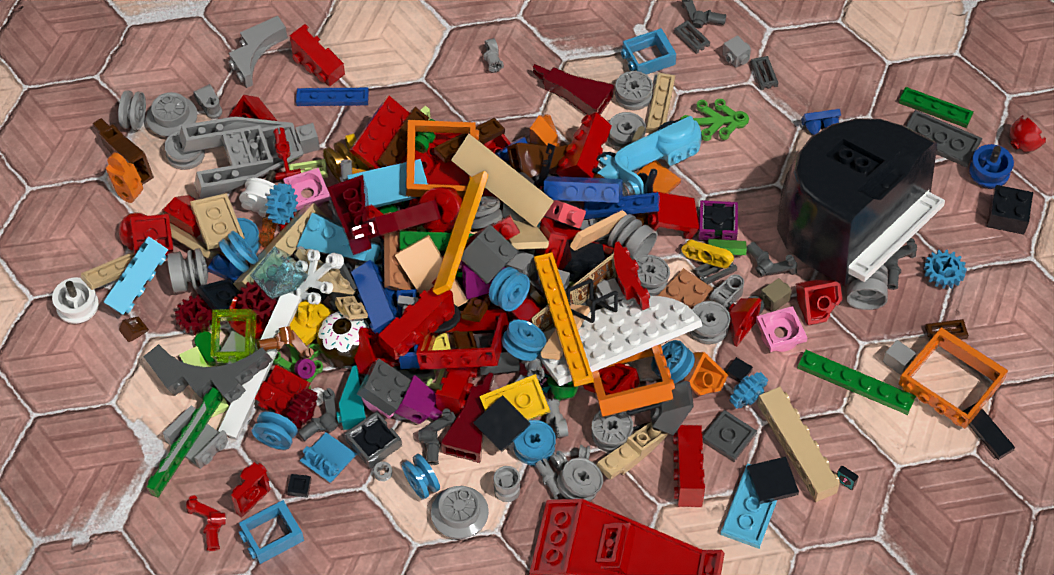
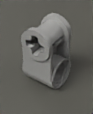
M210 84L193 92L198 104L209 118L216 119L222 115L219 98Z
M736 274L729 276L726 281L712 292L709 299L718 302L728 310L742 296L744 279Z

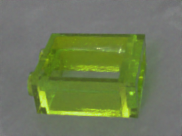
M252 309L212 311L210 357L217 360L218 363H229V360H236L237 362L255 352L256 313ZM220 321H246L245 351L219 352Z

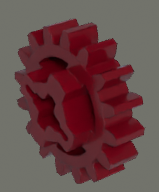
M255 279L253 285L247 282V288L241 287L242 294H238L240 301H238L237 305L242 307L240 309L241 314L246 312V319L252 316L253 322L257 318H260L261 322H263L265 316L268 319L271 318V313H273L280 298V295L276 294L277 288L271 289L272 283L265 285L264 280H262L258 284ZM259 295H261V301L260 303H258L257 306L256 301L259 298Z
M199 295L195 299L189 296L188 301L182 300L183 305H177L178 310L175 311L176 322L181 330L185 329L187 334L193 331V334L196 335L197 331L202 333L204 329L210 331V324H216L215 319L218 317L206 302L200 299Z
M308 387L306 390L303 389L301 394L298 393L295 399L291 400L286 414L287 418L296 425L297 429H301L302 425L306 424V421L312 419L317 406L318 393Z

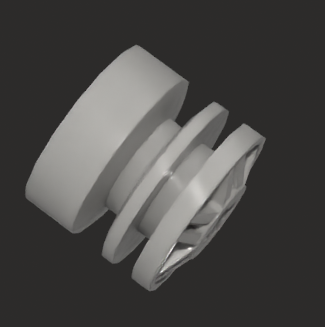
M628 214L612 230L608 239V246L614 248L615 242L619 241L623 247L628 249L630 258L633 260L638 256L650 253L655 245L658 234L648 225L642 226L641 220L636 219L632 214Z
M201 248L195 249L196 258H193L191 250L187 252V259H183L180 251L167 254L174 293L187 291L188 282L192 283L195 290L198 289V280H200L201 286L207 284L208 269Z
M884 265L865 282L848 273L847 302L857 309L873 310L887 303L888 269Z

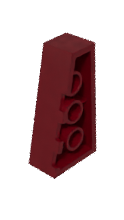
M360 175L327 187L331 202L353 255L372 249L369 236L353 239L350 230L353 227L365 224L364 221L370 219L368 189L364 176Z

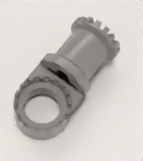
M495 38L484 41L485 48L487 47L483 58L488 62L489 71L497 73V71L499 72L503 68L504 64L498 57L497 42Z
M537 357L532 361L519 359V362L524 364L525 369L528 371V377L536 374L539 381L543 379L545 373L540 358Z
M546 400L550 409V413L546 414V423L554 425L555 433H558L556 434L557 438L568 436L567 422L565 418L563 419V415L560 414L559 400Z

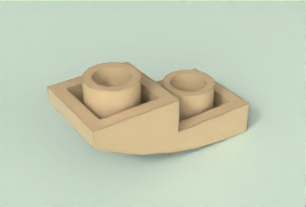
M355 296L336 297L335 304L346 319L368 318L362 302L358 303Z

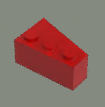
M304 24L289 35L293 54L292 58L297 64L300 63L309 73L317 76L320 82L331 86L345 75L344 63L329 48L325 49L319 43L320 38L317 35L313 37L308 32L309 27Z
M479 367L447 368L446 378L443 377L441 380V384H443L442 389H437L435 393L437 409L440 411L449 409L457 418L466 405V399L472 386H474L472 384L473 379L478 377Z

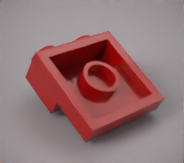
M169 214L130 217L134 256L147 237L152 238L167 248L166 256L168 253H173Z
M617 363L614 364L615 366L598 370L605 395L634 389L639 386L640 379L636 368ZM593 383L583 385L585 390L595 393Z
M276 364L267 382L264 381L255 399L259 401L258 405L266 410L272 408L276 410L275 413L286 417L291 400L295 399L298 393L301 394L303 389L309 388L311 382Z
M254 462L243 469L240 475L242 484L236 486L231 494L235 511L241 518L271 490L270 480L266 473L267 469L261 463L256 464Z

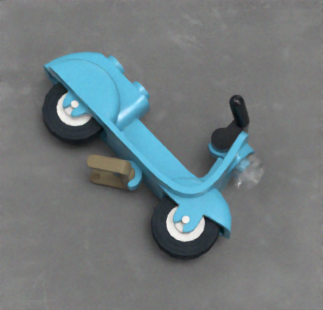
M692 116L680 121L665 122L660 125L657 132L642 139L640 138L645 132V127L640 126L634 134L631 144L625 146L617 153L602 152L596 159L599 162L598 166L595 169L593 168L592 172L600 174L607 179H623L622 196L653 193V184L657 176V170L651 169L649 176L645 173L637 175L634 171L655 160L663 159L671 166L697 154L701 146L702 136L700 126L697 121L693 120Z

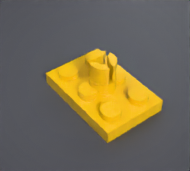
M304 300L298 305V309L290 324L291 330L307 346L317 338V332L321 323L335 312L321 303L317 305L310 304L308 300Z
M536 374L480 396L485 411L503 395L528 421L550 413Z

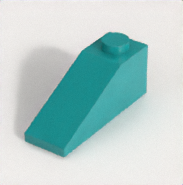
M352 366L339 402L340 411L336 412L338 424L342 423L343 430L352 429L366 419L362 397L357 395L360 388L357 366Z

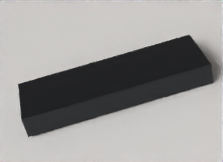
M975 404L963 410V412L968 414ZM981 409L969 426L999 460L1013 452L1015 446L987 413Z

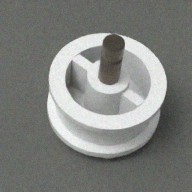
M269 170L265 180L261 178H249L246 180V190L239 196V200L242 203L241 206L244 209L257 212L264 218L269 217L270 214L266 213L268 209L265 206L268 202L266 197L271 195L270 189L274 190L275 184L272 182L276 172Z
M78 277L62 281L57 285L52 295V301L58 316L68 323L77 324L85 322L92 318L98 310L99 300L95 289L91 290Z

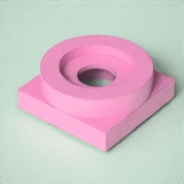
M319 168L283 179L284 184L292 185L291 188L295 189L294 194L298 195L295 199L298 202L296 205L297 211L311 203H315L319 208L324 202L330 200L329 192ZM309 188L314 191V194L310 198H304L301 192Z
M793 306L756 317L762 341L769 348L770 352L789 351L797 344L807 342V335ZM782 327L787 330L788 334L784 338H779L774 334V330Z

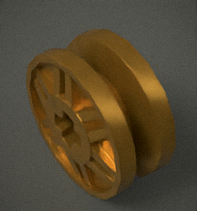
M337 141L333 145L334 150L331 147H326L323 149V155L330 171L341 183V160H352V168H356V165L345 145Z

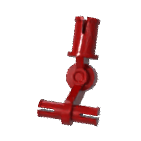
M279 127L281 134H279L278 128L273 130L277 156L283 159L285 166L284 172L276 173V181L301 173L300 168L289 170L287 158L291 155L290 144L286 139L285 129Z
M192 495L186 502L187 512L189 514L196 512L207 517V525L203 529V533L206 534L207 551H217L220 549L218 532L221 526L226 524L225 513H221L198 502V498Z

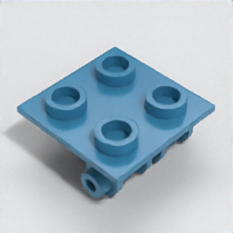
M326 432L313 447L309 448L307 446L304 448L303 453L305 455L300 462L329 483H332L357 454Z

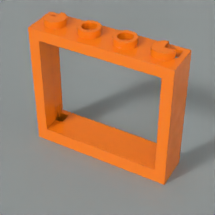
M408 120L406 197H422L431 188L451 187L457 190V194L461 198H464L468 186L414 184L415 132L470 134L479 141V130L476 129V122Z
M941 327L902 373L898 385L904 391L918 397L921 402L933 407L939 414L951 419L954 424L966 429L1004 382L1008 370ZM938 346L994 381L968 414L912 378Z
M661 344L614 364H623L654 356L662 382L605 395L599 371L592 372L594 378L593 386L602 417L673 399L672 390L675 389L673 379H671L670 370L667 367Z

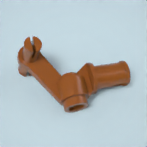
M290 326L279 328V332L273 338L257 340L258 350L263 348L265 351L273 349L279 351L283 345L291 343L298 351L301 359H309L314 354L313 349L308 348L297 334L291 330Z

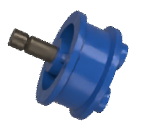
M994 144L983 145L974 152L969 172L977 184L993 189L995 185L1003 186L1007 183L1014 166V160L1010 152L1001 146Z

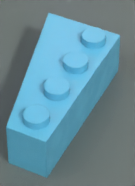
M316 213L311 214L297 247L302 246L305 249L318 250L326 254L338 253L343 257L366 262L371 260L373 263L376 262L381 251V245L371 240L372 249L353 255L341 224Z
M147 237L103 303L122 315L125 312L129 314L135 305L132 303L136 296L140 297L146 289L143 287L147 280H152L156 274L154 270L157 265L161 266L167 258L165 254L168 249L152 238Z

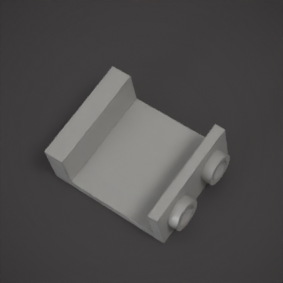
M192 405L163 432L164 438L169 445L172 446L174 442H177L181 436L182 429L191 421L192 414L196 410ZM207 423L185 457L201 469L204 465L211 462L213 456L218 451L226 447L228 442L226 432L222 430L219 433Z

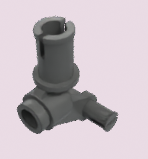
M682 0V7L687 10L695 28H702L704 24H709V22L725 24L726 14L711 12V10L706 12L697 11L693 0Z
M910 238L907 241V245L901 247L883 264L888 269L887 287L890 290L898 289L899 274H901L898 259L905 256L910 258L916 257L917 245L913 238Z
M755 242L747 246V252L756 259L757 267L755 269L760 276L763 277L764 275L788 270L791 275L797 273V262L792 255H787L786 261L773 264L769 259V253L763 251Z
M326 388L327 390L323 393L326 413L320 418H312L310 423L298 430V434L304 441L317 431L325 430L330 433L339 426L337 424L334 401L335 393L331 388Z
M444 409L441 418L418 432L419 441L424 442L427 448L426 461L429 465L439 464L438 457L441 443L437 440V431L448 425L452 426L456 420L455 414L450 412L449 409Z

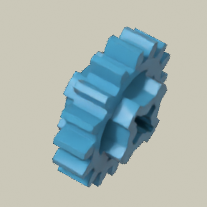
M279 183L274 185V190H269L271 195L266 197L268 202L265 206L268 207L266 213L270 214L268 219L272 220V223L285 225V223L290 222V218H294L293 212H297L296 205L298 204L295 199L298 195L294 194L295 189L291 188L292 185Z
M938 250L937 254L932 252L930 257H927L924 265L925 277L930 276L929 282L934 281L936 287L941 284L942 289H945L946 285L951 289L954 284L959 286L960 281L964 280L967 268H964L966 263L960 262L962 257H955V252L948 254V250H945L944 253Z
M756 372L754 376L744 377L734 387V394L730 396L731 399L729 401L736 409L742 408L747 404H753L759 398V395L764 393L763 387L767 385L768 379L762 372Z

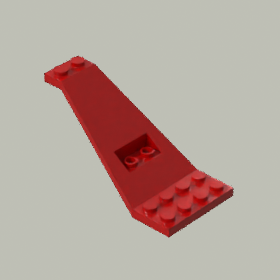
M390 95L387 96L349 151L371 170L382 168L377 163V160L409 112ZM434 132L436 138L429 144V148L425 153L415 150V160L421 159L428 184L468 186V173L453 161L444 164L434 153V147L450 140V138L442 133ZM407 152L399 164L407 161ZM484 188L482 197H483V196H493V197H496V196H495L493 193H491L488 189ZM500 200V208H499V209H500V210L502 211V213H503V204H504V202Z
M585 499L547 500L529 574L721 575L725 553L722 549L702 550Z

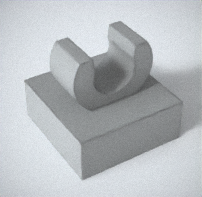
M399 295L397 303L403 308L402 314L409 304L414 305L419 298Z

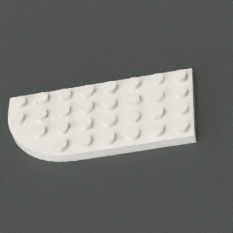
M650 296V307L645 310L641 309L634 298L630 300L624 298L621 302H618L617 312H612L606 308L596 310L594 323L584 320L578 332L591 372H594L702 327L701 319L687 305L672 298ZM555 327L543 332L546 337V343L556 329ZM540 351L538 358L541 359L542 364L559 386L572 381L564 354L560 360L542 358Z

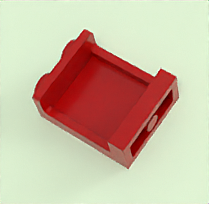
M658 192L660 196L659 211L648 212V224L655 231L659 227L680 230L684 232V238L692 239L700 229L695 198Z
M543 217L539 229L549 241L548 248L535 249L534 257L553 253L557 268H559L568 236L565 233L555 232L553 229L555 221L551 218Z

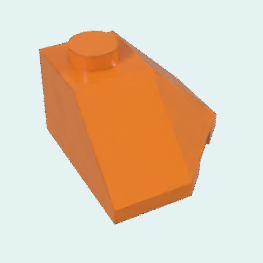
M539 115L530 127V144L547 146L550 143L558 147V134L551 115Z
M694 352V366L684 378V381L690 382L691 390L698 396L721 391L728 374L705 352Z

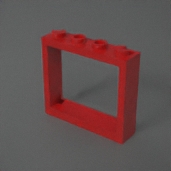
M503 309L487 310L480 322L464 320L461 317L454 328L446 331L496 330L490 348L432 350L438 333L427 335L419 344L416 352L420 370L497 366L503 347L501 342L502 335L509 325L506 311Z

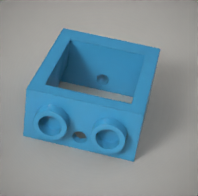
M662 28L623 41L621 55L623 59L627 60L630 71H639L647 75L676 64V52ZM656 45L662 56L639 64L633 52Z
M284 500L239 523L241 531L238 533L243 543L248 542L250 547L247 549L252 559L257 558L260 564L304 541L303 533ZM280 515L290 533L259 549L250 530Z

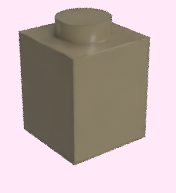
M778 278L761 290L760 298L763 299L764 305L771 312H774L790 301L792 291L787 283Z

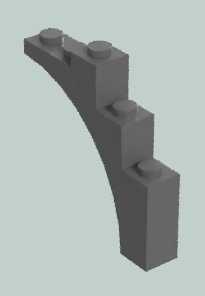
M159 344L143 356L173 395L176 396L190 385L194 392L203 399L205 394L209 393L213 387L217 388L230 403L239 399L246 391L242 386L244 383L249 382L255 374L265 369L273 361L263 348L237 362L215 367L194 366L181 362L171 356Z

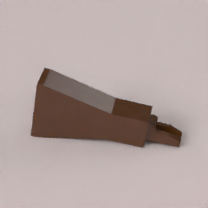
M102 118L93 123L107 150L111 154L114 152L119 153L128 163L134 164L141 178L142 185L154 178L143 150L125 137L113 124L109 126Z
M516 143L508 146L507 151L511 167L518 173L524 172L530 178L540 174L543 165L541 163H544L543 160H548L547 146ZM568 145L555 147L550 169L559 167L558 163L565 156Z

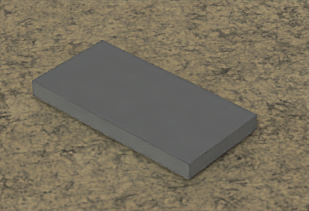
M917 110L914 111L905 126L937 142L936 155L964 167H968L974 152L982 141L981 137Z

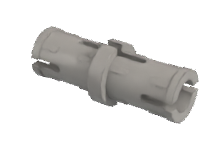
M547 459L539 460L535 466L543 477L544 485L548 486L554 499H558L557 495L561 498L563 495L557 486V473L553 472Z

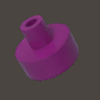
M303 358L296 362L294 371L301 378L308 379L314 375L316 366L312 360Z

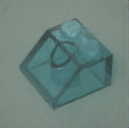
M274 246L250 276L271 299L297 290L309 275L288 253Z

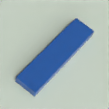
M369 87L297 88V106L368 105Z
M656 192L622 196L619 203L585 201L584 210L586 214L584 218L609 217L622 210L627 215L659 211L660 196Z

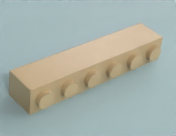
M315 203L305 205L258 256L259 261L254 265L251 264L249 269L245 273L243 272L233 283L240 292L241 287L247 288V282L253 285L255 279L258 284L262 280H264V284L268 282L298 248L297 245L312 213L326 217Z
M781 387L759 395L757 403L759 409L814 501L818 502L836 494L840 480L831 471L827 458L823 457L820 453L818 443L812 440L807 425L803 424L800 420L798 410L792 407L788 394L783 392Z

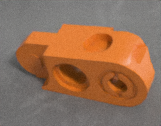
M114 152L107 160L109 165L106 167V171L118 196L124 201L132 203L143 191L141 178L134 164L128 163L122 155Z

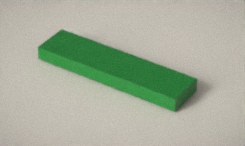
M905 87L899 99V104L964 128L968 127L974 111Z

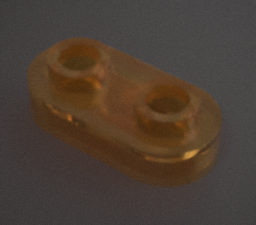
M268 213L262 218V232L259 233L258 241L263 248H266L272 242L277 223H272V220L268 219L270 215Z

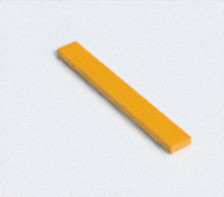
M485 171L470 178L433 288V292L437 295L452 288L488 179V174Z
M553 253L535 256L534 263L573 385L576 387L593 383L594 378Z

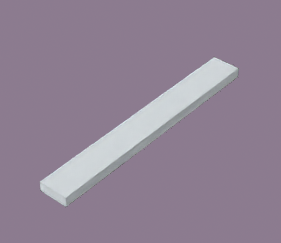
M285 291L282 292L260 340L273 338L279 332V328L290 326L298 305L302 300L300 296ZM276 349L267 350L266 352L274 361L278 351ZM273 361L265 369L255 374L249 382L242 385L246 391L239 399L230 404L218 430L219 433L224 430L228 437L238 440L256 401L255 397L265 381Z

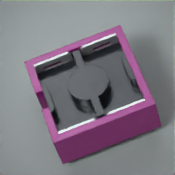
M700 200L699 240L721 238V240L737 241L738 202Z

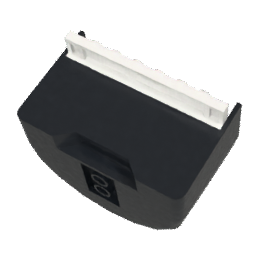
M855 118L832 124L810 137L794 159L781 191L777 230L786 249L806 265L844 286L848 282V273L865 282L944 206L945 200L931 193L937 142L900 124L883 119Z

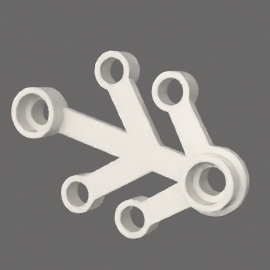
M313 249L309 250L307 258L310 261L309 269L306 261L299 260L296 262L295 268L298 271L296 284L292 286L290 293L300 296L301 302L308 300L310 304H319L321 301L320 294L308 293L307 290L312 287L319 289L322 293L330 294L332 292L333 284L331 282H320L318 280L331 268L340 269L343 266L344 258L341 254H329L326 257V263L316 271L320 252ZM308 270L307 279L304 282L305 272Z

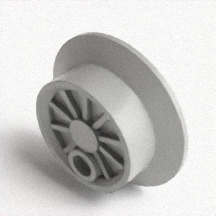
M164 93L159 95L150 106L146 116L147 124L154 133L168 137L173 132L181 130V125L196 123L197 109L192 101L179 93Z
M453 486L445 489L435 498L431 508L432 521L437 530L443 535L455 539H464L477 534L485 526L489 515L488 504L483 495L467 486Z

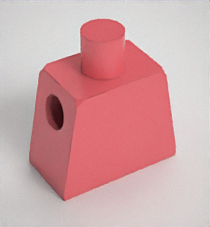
M553 200L554 202L544 216L580 229L586 211L564 202ZM556 207L559 208V212L557 214L555 213Z

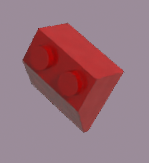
M243 95L229 115V117L277 121L259 97Z
M190 195L174 197L163 209V213L169 214L171 224L197 238L201 232L190 206V201L197 199Z

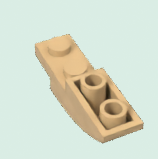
M299 248L295 255L299 260L306 261L309 269L310 261L307 258V254L311 249ZM320 259L318 260L316 271L325 264ZM331 268L318 280L320 282H331L333 284L332 292L353 295L355 292L350 286V282L340 274L339 269Z
M651 421L628 437L625 444L598 461L597 466L609 480L620 473L624 475L652 452L669 433L652 427Z

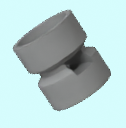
M500 467L494 474V493L500 501H514L520 494V474L514 467Z

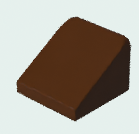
M139 316L122 320L119 331L128 342L137 339L149 330Z

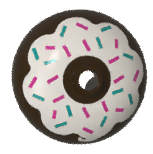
M340 311L329 315L321 323L317 332V345L322 358L328 364L337 368L356 365L354 357L359 346L358 332L361 327L371 328L369 325L371 323L368 318L348 320Z

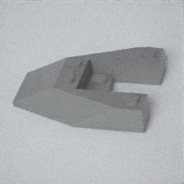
M229 117L181 125L179 139L184 153L224 146L231 165L196 172L194 184L199 199L221 195L244 185L249 178H260L268 174L269 170L274 171L283 166L284 161L277 156L275 148L276 141L273 130L278 128L279 134H281L279 127L285 129L286 139L290 144L291 155L287 158V162L289 163L303 156L304 153L293 123Z

